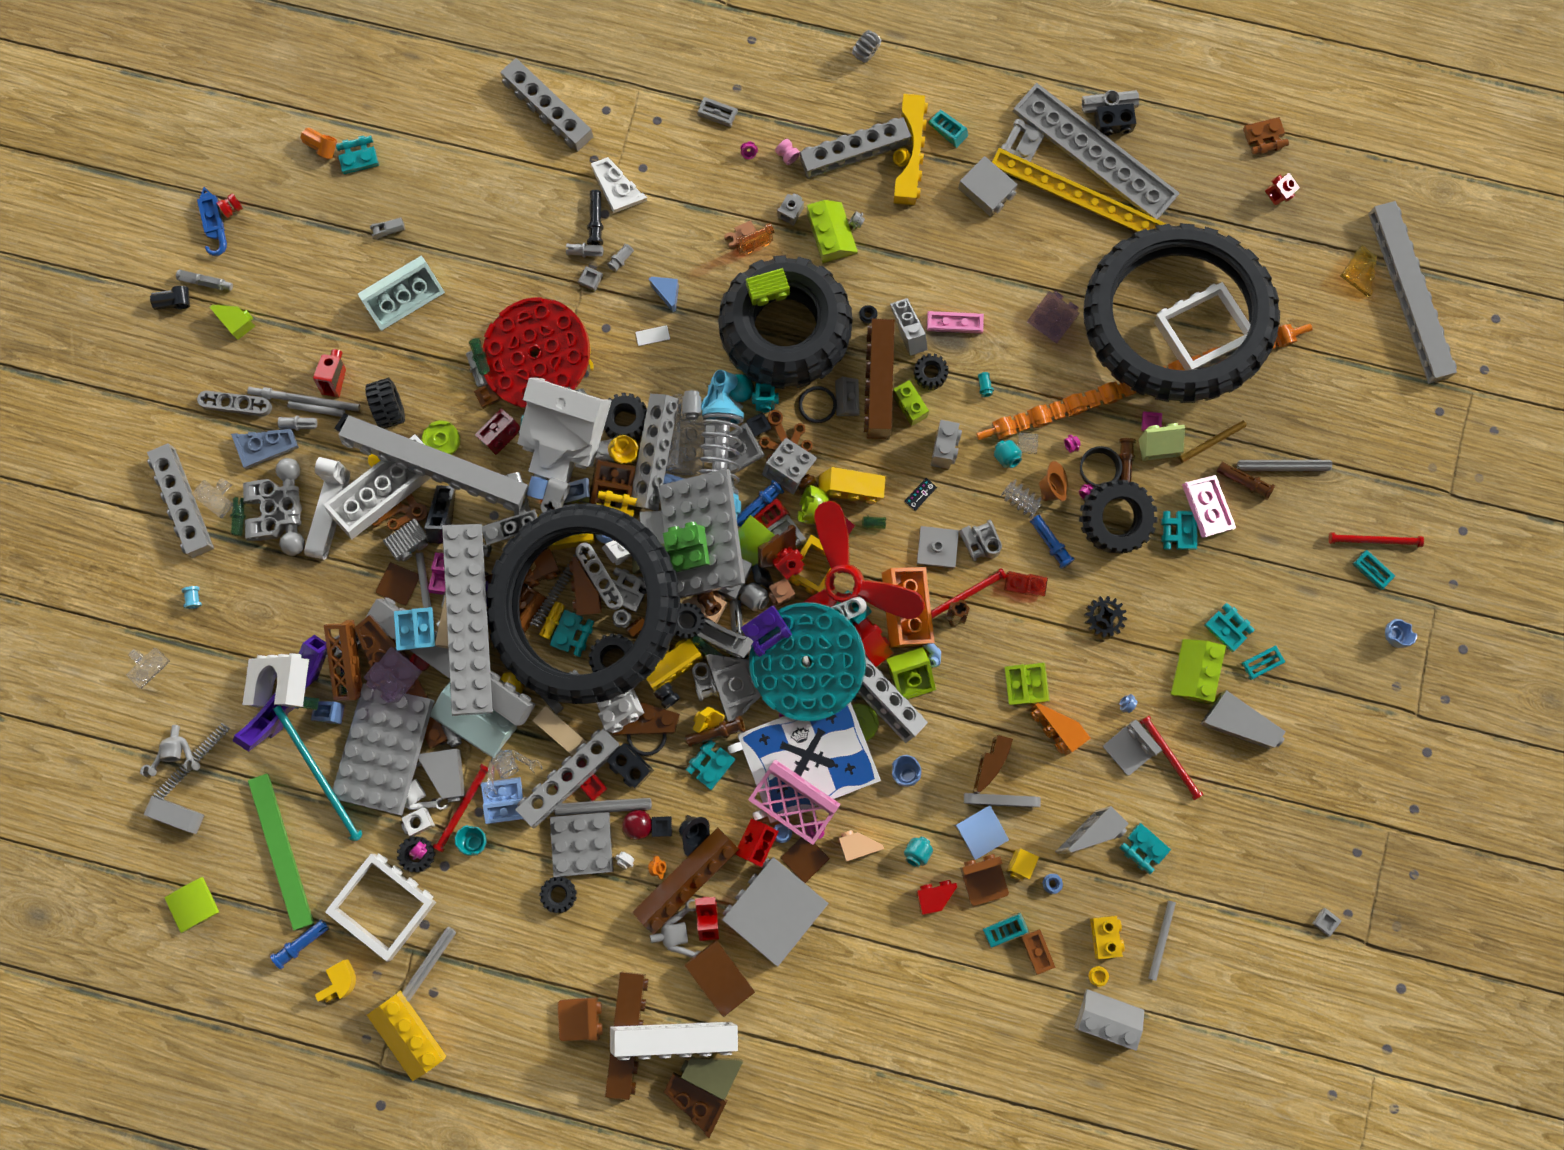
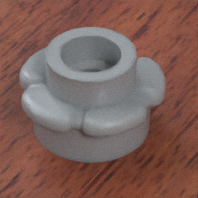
M855 211L852 215L849 225L853 226V229L856 227L860 228L865 220L862 217L863 213L861 212L860 214Z
M625 609L618 610L612 617L614 625L619 628L627 627L630 624L629 621H631V614L627 613Z

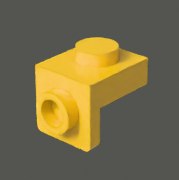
M707 707L695 715L693 730L700 733L705 728L717 726L724 720L725 716L713 708Z

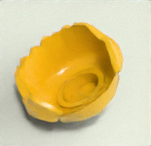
M619 435L611 440L608 445V453L614 461L620 464H627L636 459L638 445L631 437Z

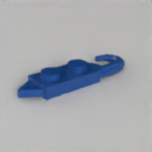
M203 187L197 202L204 233L211 239H218L220 245L216 251L210 250L208 246L205 249L209 255L219 256L225 252L227 241L220 207L217 204L218 198Z

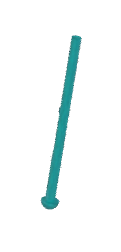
M281 706L275 707L273 709L349 831L351 836L348 839L358 841L362 837V830L357 831L351 819Z

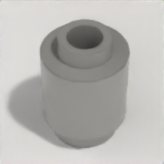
M685 391L684 396H682V415L686 416V419L695 420L698 416H701V396H699L698 391Z

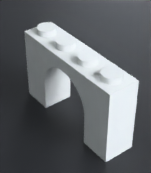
M293 653L289 655L278 654V656L257 655L256 659H249L242 705L263 708L272 697L273 685L277 677L274 704L288 707H303L309 659L301 658L302 655Z

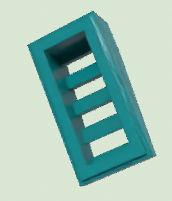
M941 109L928 121L930 126L956 148L968 137L967 128ZM943 118L944 120L938 125L937 123Z
M1021 912L983 929L991 948L1024 935L1029 931ZM1015 920H1017L1021 930H1017L1014 924ZM1008 923L1010 924L1011 929L1013 931L1012 934H1010L1006 926V924ZM1002 926V929L1006 935L1005 937H1002L998 927ZM991 930H995L999 940L995 941Z

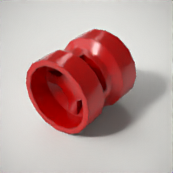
M233 193L228 195L227 199L217 202L227 218L231 217L235 211L239 212L243 209Z

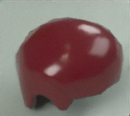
M632 811L622 821V832L625 837L633 841L646 838L652 831V819L645 811Z

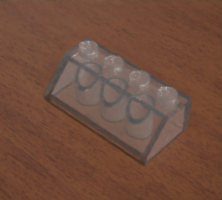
M672 395V397L679 399L665 472L676 475H703L699 472V470L704 469V462L700 458L705 455V450L700 447L705 444V437L701 434L706 432V425L702 423V409L701 416H698L697 419H686V416L682 415V396L684 395Z

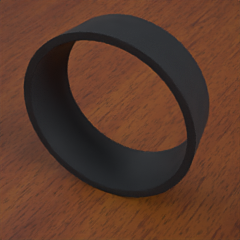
M1097 446L1089 449L1083 455L1080 463V473L1087 484L1093 487L1099 486L1088 480L1082 469L1084 460L1095 453L1105 454L1113 460L1116 473L1112 481L1118 480L1120 477L1122 462L1114 450L1104 446Z

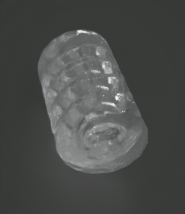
M1014 479L1009 483L1001 496L1005 494V502L1012 499L1011 506L1018 503L1017 510L1019 511L1024 508L1023 514L1026 515L1030 512L1029 519H1032L1042 505V497L1035 500L1036 493L1033 492L1028 495L1029 488L1023 491V484L1021 483L1016 486L1017 480Z

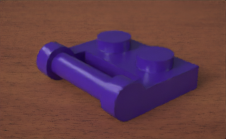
M771 606L741 627L746 637L754 641L752 646L759 657L763 656L766 650L782 639L792 636L790 629L775 606ZM779 626L781 630L779 633L763 644L759 643V639Z

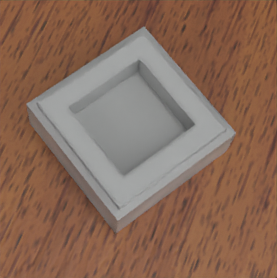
M586 266L578 280V284L596 291L603 274Z
M1323 908L1312 924L1330 937L1341 923V920L1329 910Z

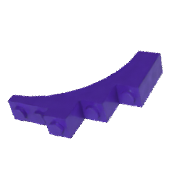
M316 635L303 642L298 653L302 655L301 658L309 659L305 690L306 687L318 679L327 655L326 642ZM276 692L261 711L234 735L233 742L248 752L267 737L271 739L283 730L284 726L273 710L279 706L274 704ZM281 706L286 716H288V713L296 708Z

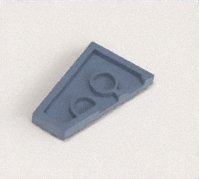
M291 429L231 434L245 469L299 448Z

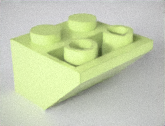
M1171 423L1166 425V427L1160 428L1159 425L1149 426L1139 438L1142 461L1179 457L1184 452L1185 425Z

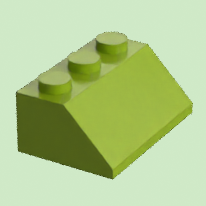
M822 200L807 205L808 220L822 263L858 253L842 202Z
M1183 639L1171 695L1208 705L1215 701L1226 645L1203 640Z

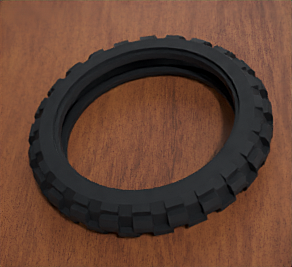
M1180 223V226L1164 224L1155 226L1151 230L1143 229L1132 234V237L1127 240L1123 239L1112 247V250L1107 255H1104L1087 286L1083 311L1084 325L1089 344L1094 349L1097 359L1103 367H1107L1111 375L1121 384H1127L1132 387L1131 390L1143 396L1145 394L1153 396L1155 400L1195 403L1197 400L1204 399L1208 401L1218 398L1224 393L1234 391L1260 370L1263 363L1267 360L1278 335L1277 332L1280 325L1279 297L1276 288L1273 287L1272 277L1265 266L1262 267L1258 262L1259 258L1249 248L1245 249L1240 245V241L1230 235L1227 237L1218 233L1219 230L1206 226L1203 229L1195 227V224ZM1187 256L1206 261L1224 271L1241 290L1248 308L1250 329L1240 347L1227 359L1213 366L1197 370H1173L1155 365L1133 351L1117 329L1113 315V298L1123 279L1140 265L1161 257Z
M576 503L564 505L561 508L551 509L540 514L538 518L527 522L521 527L519 533L514 538H510L503 548L504 552L500 559L496 560L491 572L493 576L491 584H488L486 596L488 598L487 623L490 625L492 633L490 637L494 648L498 650L501 656V661L516 676L519 682L548 699L571 704H590L604 702L625 694L653 673L657 664L665 657L670 648L671 639L675 636L678 625V610H680V596L678 595L677 587L679 583L676 571L673 569L670 561L671 558L665 547L661 545L648 527L644 526L634 517L617 509L599 504ZM579 534L603 535L624 547L637 562L643 575L647 592V610L644 624L633 646L616 663L603 670L589 674L566 673L542 660L530 646L524 634L519 612L522 585L527 572L537 557L557 541Z

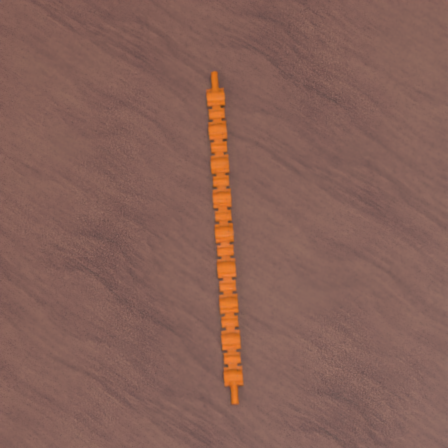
M1291 324L1278 327L1275 344L1279 348L1297 342L1296 336L1312 331V325L1307 324L1295 329L1292 328ZM1220 347L1212 348L1202 354L1204 356ZM1196 355L1191 358L1194 361L1200 358L1201 355ZM1179 360L1167 365L1169 369L1185 370ZM1117 381L1109 382L1098 387L1099 392H1096L1094 389L1085 392L1084 397L1082 393H1076L1063 398V404L1060 401L1049 404L1050 408H1047L1046 404L1039 405L1027 410L1028 415L1025 412L1014 415V420H1012L1011 416L999 418L992 422L993 428L978 432L976 435L978 440L996 435L998 440L1006 439L1017 434L1016 429L1019 432L1030 429V424H1032L1033 428H1039L1052 423V417L1054 420L1066 417L1065 413L1068 414V417L1076 416L1087 411V406L1090 409L1101 405L1100 401L1103 402V405L1112 404L1123 399L1122 394L1128 397L1136 394V392L1131 390L1132 387L1125 383L1118 385Z

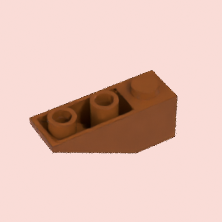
M572 557V561L569 562L570 573L574 574V580H571V590L575 592L576 598L573 600V611H577V615L602 613L599 591L578 557Z

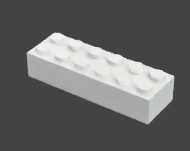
M413 435L411 438H409L411 440L424 444L416 435ZM381 460L326 502L324 507L327 513L352 540L431 477L427 475L420 476L412 469H402L394 462H384Z
M732 1022L610 1027V1052L618 1060H629L630 1056H637L638 1059H650L651 1055H657L659 1058H671V1054H677L679 1057H691L692 1053L700 1054V1056H712V1052L720 1053V1055H732V1051H738V1026Z

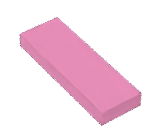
M928 311L927 331L982 334L984 314Z

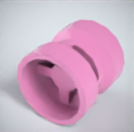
M789 139L783 140L775 149L778 156L783 157L786 165L794 163L800 156V151L797 148H793L792 142Z

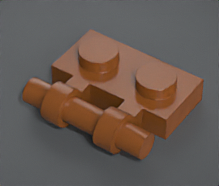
M1280 117L1245 125L1243 128L1248 145L1256 144L1255 147L1251 148L1253 155L1258 153L1261 155L1269 150L1275 149L1277 151L1285 146H1289L1288 139L1281 140L1279 138L1285 134ZM1267 140H1271V141H1272L1271 143H1267V144L1264 143V141H1267Z

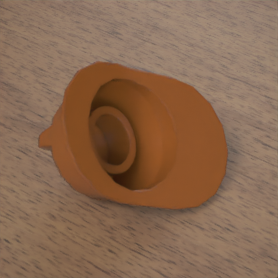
M1052 461L1049 464L1047 475L1039 482L1041 499L1043 501L1066 500L1067 475L1062 465L1057 461Z

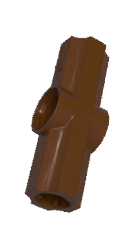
M960 599L958 602L950 603L946 615L949 625L965 624L970 609L966 601Z

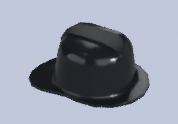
M686 815L685 820L679 827L684 854L687 857L710 835L709 821L705 817Z

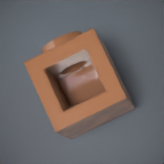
M786 578L769 586L770 592L768 596L772 603H777L778 607L795 598V592Z

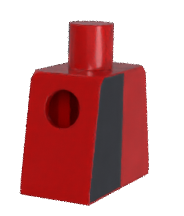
M332 349L330 355H321L313 376V380L321 395L340 397L346 372L341 359L343 352L340 350Z

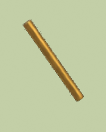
M1244 420L1240 421L1179 456V460L1182 463L1186 462L1247 427Z

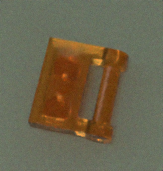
M771 223L744 237H737L736 244L739 254H749L757 247L769 245L773 241V234L775 233Z

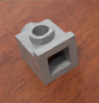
M787 194L782 205L777 210V218L794 226L804 208L802 197L797 194Z

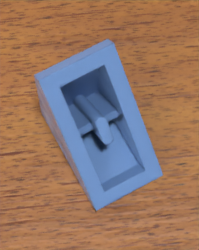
M650 277V286L670 310L675 312L679 289L678 279Z
M314 701L311 720L341 724L345 705L338 702Z

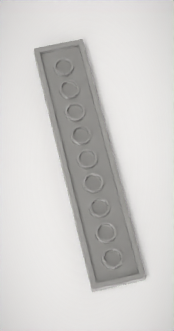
M1038 83L1031 88L1013 109L1016 115L1030 126L1044 133L1048 140L1142 213L1158 220L1180 194Z
M482 524L442 525L452 716L492 714Z

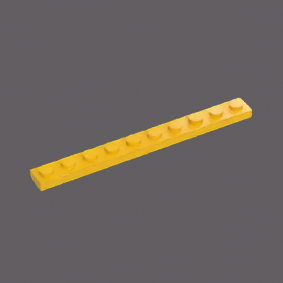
M998 148L992 161L1003 172L1132 231L1151 230L1155 226L1166 224L1001 148Z

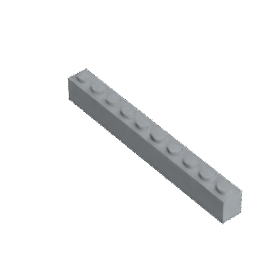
M1396 201L1374 206L1368 214L1428 384L1448 379L1457 373V366L1455 361L1452 360L1450 346L1446 343L1444 329L1438 321V312L1433 307L1432 296L1427 290L1425 276L1419 268L1420 262L1414 254L1413 243L1409 240L1407 226L1403 223L1401 217V209L1397 206Z
M348 415L339 433L342 444L348 448H358L366 455H376L384 462H394L402 469H412L420 476H430L438 483H448L450 487L456 490L461 488L474 497L479 495L490 503L496 504L497 502L502 504L508 510L514 511L515 509L520 511L527 496L528 485L355 417Z
M389 598L376 599L367 616L371 614L384 631L396 640L394 611H403L405 609L398 608L395 605L396 603ZM434 630L436 642L437 631ZM428 647L410 649V651L450 678L449 650L447 648ZM490 672L492 709L514 725H523L536 704L531 702V698L528 695L517 692L515 686L500 680L501 677L498 674Z

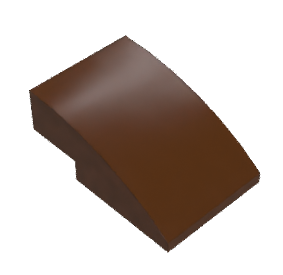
M596 458L589 503L604 504V499L597 498L599 491H612L613 494L622 496L627 494L631 497L635 466L633 464H620L616 461ZM610 502V506L621 508L622 503Z
M997 735L993 738L990 753L985 752L981 755L973 789L974 794L984 790L997 776L1009 754L1013 741L1012 738Z
M717 940L684 964L722 1017H725L755 993L751 984Z

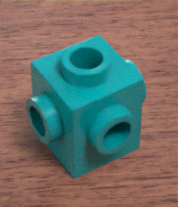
M756 383V393L752 392V404H756V411L768 413L775 410V404H779V393H775V387Z

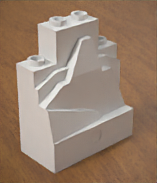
M529 378L523 398L527 405L517 444L522 445L524 450L534 452L529 472L534 473V477L545 479V477L555 478L565 483L570 482L574 464L582 469L593 466L611 400L600 399L547 382L543 378Z

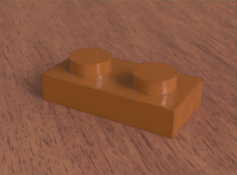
M1040 929L1021 936L1036 975L1056 968Z

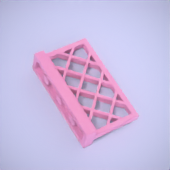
M777 760L773 761L748 799L812 845H814L841 805ZM770 774L778 778V786L768 787L767 778ZM783 787H792L795 797L785 798ZM780 788L782 799L771 801L769 790ZM766 791L768 802L761 803L755 799V796L758 792ZM808 798L812 808L801 810L799 799ZM796 800L798 810L787 812L785 801ZM782 802L784 813H775L772 804ZM823 809L829 815L826 820L817 821L815 810ZM812 811L814 822L804 823L802 812ZM799 813L801 824H791L788 815ZM815 825L817 833L814 838L806 834L804 826Z

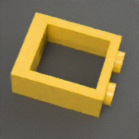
M813 535L809 537L800 552L805 557L811 547L825 555L820 540ZM799 574L796 576L792 575L789 581L796 586H804L806 592L815 595L825 589L824 582L826 576L819 586Z

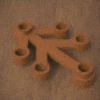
M772 410L768 414V422L775 427L782 443L787 438L782 426L783 415L778 410ZM778 417L779 420L777 422H773L772 418ZM798 423L795 425L794 434L791 438L793 443L798 444L801 435L805 433L804 424ZM797 427H802L803 431L798 432L796 429ZM762 437L759 441L762 449L769 448L776 451L780 444L770 441L768 437ZM764 440L768 441L766 446H763L761 443ZM804 440L801 448L810 452L813 444L810 440ZM806 443L810 444V448H809V449H805V448L803 447L804 444H806ZM769 454V455L767 456L766 462L769 460V458H770L773 454Z
M410 494L406 497L410 506L399 502L380 517L377 523L371 525L378 527L383 521L400 512L406 513V515L398 520L390 519L388 521V528L391 531H397L402 525L413 519H416L417 522L423 521L427 517L428 511L424 504L417 503L413 495ZM415 510H421L419 514H414ZM396 522V527L392 528L391 524Z

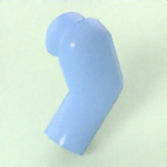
M934 643L922 645L929 652L931 667H938L941 663V650Z

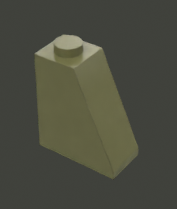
M691 1057L689 1061H684L680 1069L683 1072L681 1078L725 1100L743 1060L740 1058Z

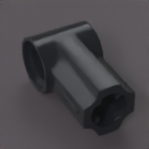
M174 286L169 291L151 293L150 302L154 310L172 307L175 309L189 308V288L186 286Z

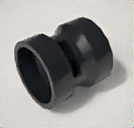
M669 682L653 693L657 699L661 700V705L664 709L671 707L680 699L679 695L673 692Z

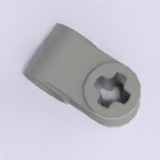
M550 478L541 503V511L544 513L551 510L548 507L549 504H552L555 509L561 508L568 495L570 484Z
M988 520L987 523L978 527L973 526L972 530L985 556L991 559L996 558L1001 551L1002 544L992 521ZM991 544L995 545L997 547V551L992 552L988 549L987 546Z
M703 662L695 664L692 672L699 701H703V698L710 696L717 697V689L708 665ZM699 667H705L707 673L705 676L699 677L696 675V670Z

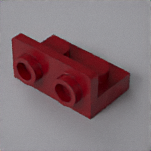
M500 409L475 436L497 455L519 433L520 426L509 414Z

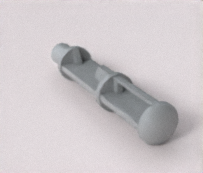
M180 269L176 272V279L179 281L219 290H232L233 283L226 282L224 279Z

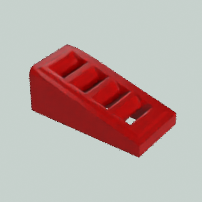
M775 499L757 513L754 518L768 529L787 514L789 516L790 513L780 500ZM777 507L781 514L778 515L774 508ZM771 512L775 519L772 520L768 513ZM764 516L769 523L766 525L761 517Z

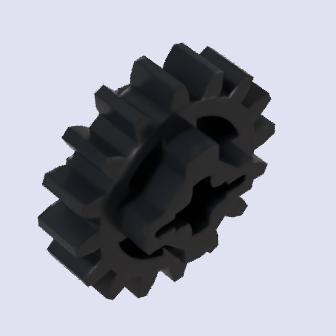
M1100 596L1098 597V602L1092 600V606L1088 605L1086 607L1089 612L1084 614V617L1088 618L1085 624L1091 625L1088 630L1094 629L1095 636L1101 633L1102 638H1105L1107 634L1112 638L1114 633L1117 635L1120 633L1119 628L1123 629L1125 627L1122 622L1127 620L1126 617H1123V614L1127 611L1121 610L1123 604L1117 605L1116 598L1110 601L1109 596L1105 600ZM1098 607V614L1093 616L1094 610ZM1102 615L1109 616V619H1103ZM1118 618L1117 624L1113 628V621Z

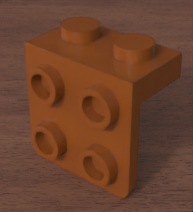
M995 854L984 856V861L976 863L975 859L964 862L965 866L960 868L971 905H979L1009 895L1001 864H1003L1001 856L995 857Z
M598 997L564 999L558 1002L559 1039L561 1041H597L600 1039V1035H603V1025L599 1023L602 1005L601 1002H598Z

